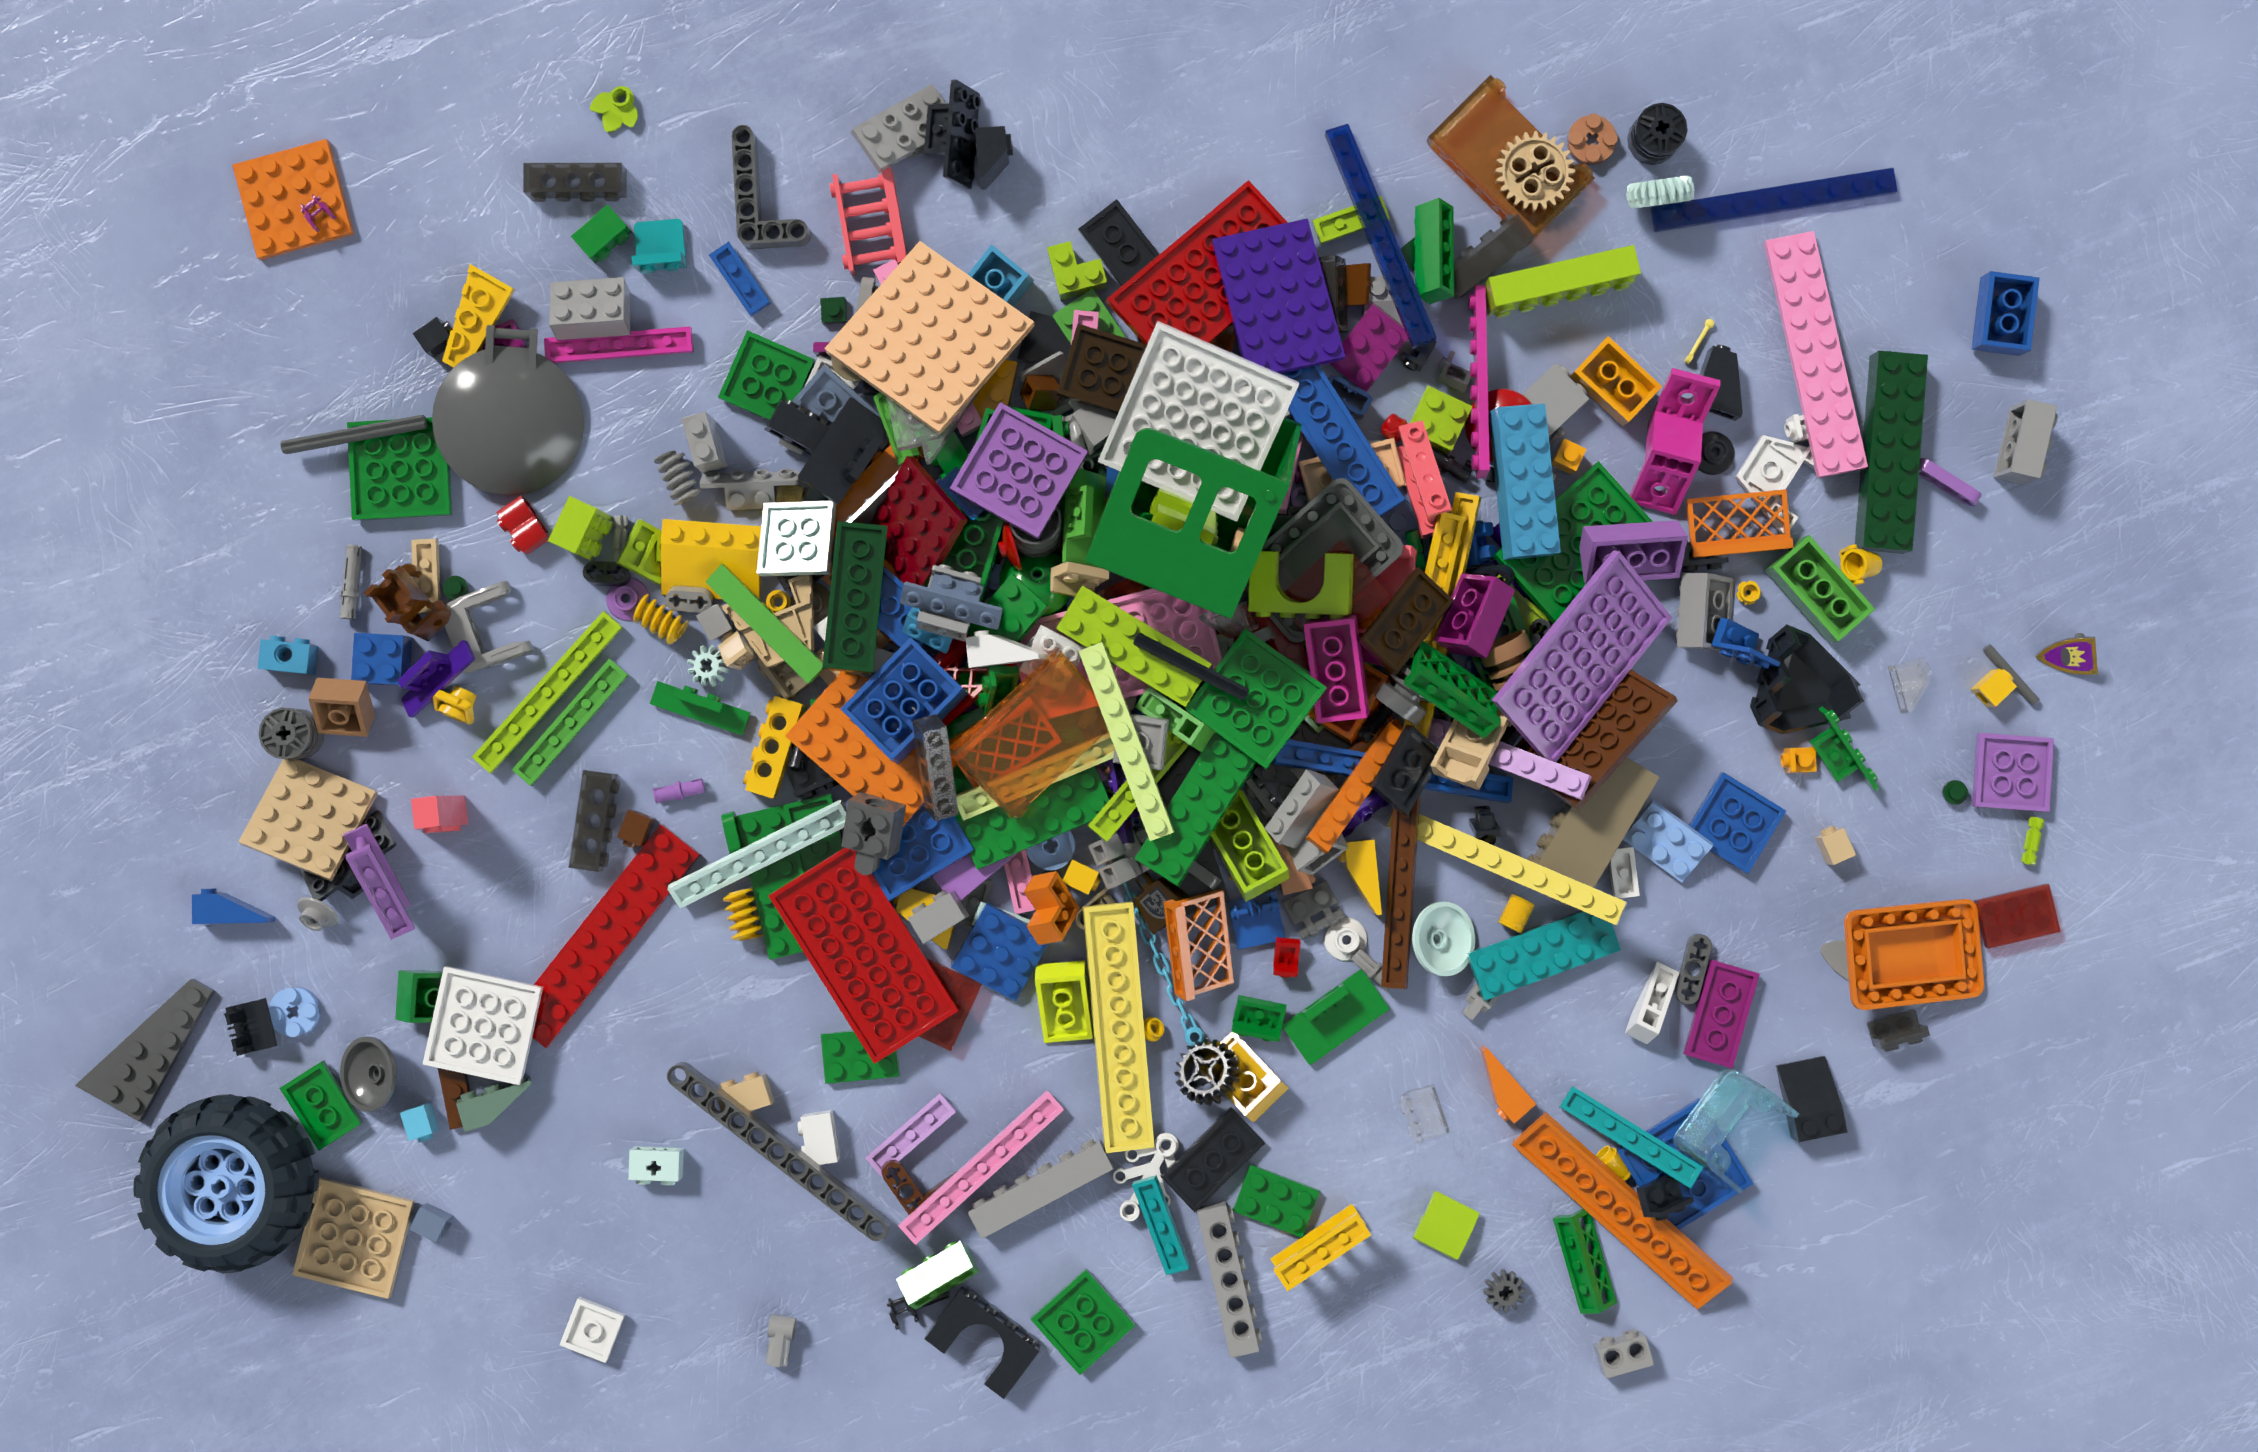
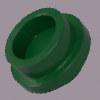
M451 576L445 580L443 592L446 597L455 600L468 593V583L460 576Z
M1951 780L1944 785L1942 795L1949 804L1958 805L1966 800L1968 789L1963 782Z

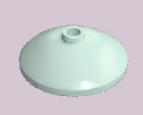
M1436 902L1430 904L1423 909L1414 924L1412 934L1413 949L1419 963L1431 974L1437 976L1455 975L1468 965L1469 960L1466 953L1474 951L1475 932L1473 924L1467 913L1454 903Z

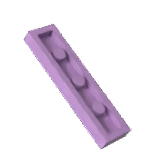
M940 1092L868 1154L865 1159L882 1176L881 1168L886 1161L893 1159L900 1161L956 1113L957 1110Z

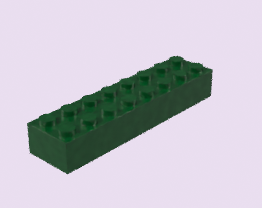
M1877 351L1870 355L1863 447L1868 467L1860 472L1855 535L1857 549L1898 554L1913 551L1928 355Z

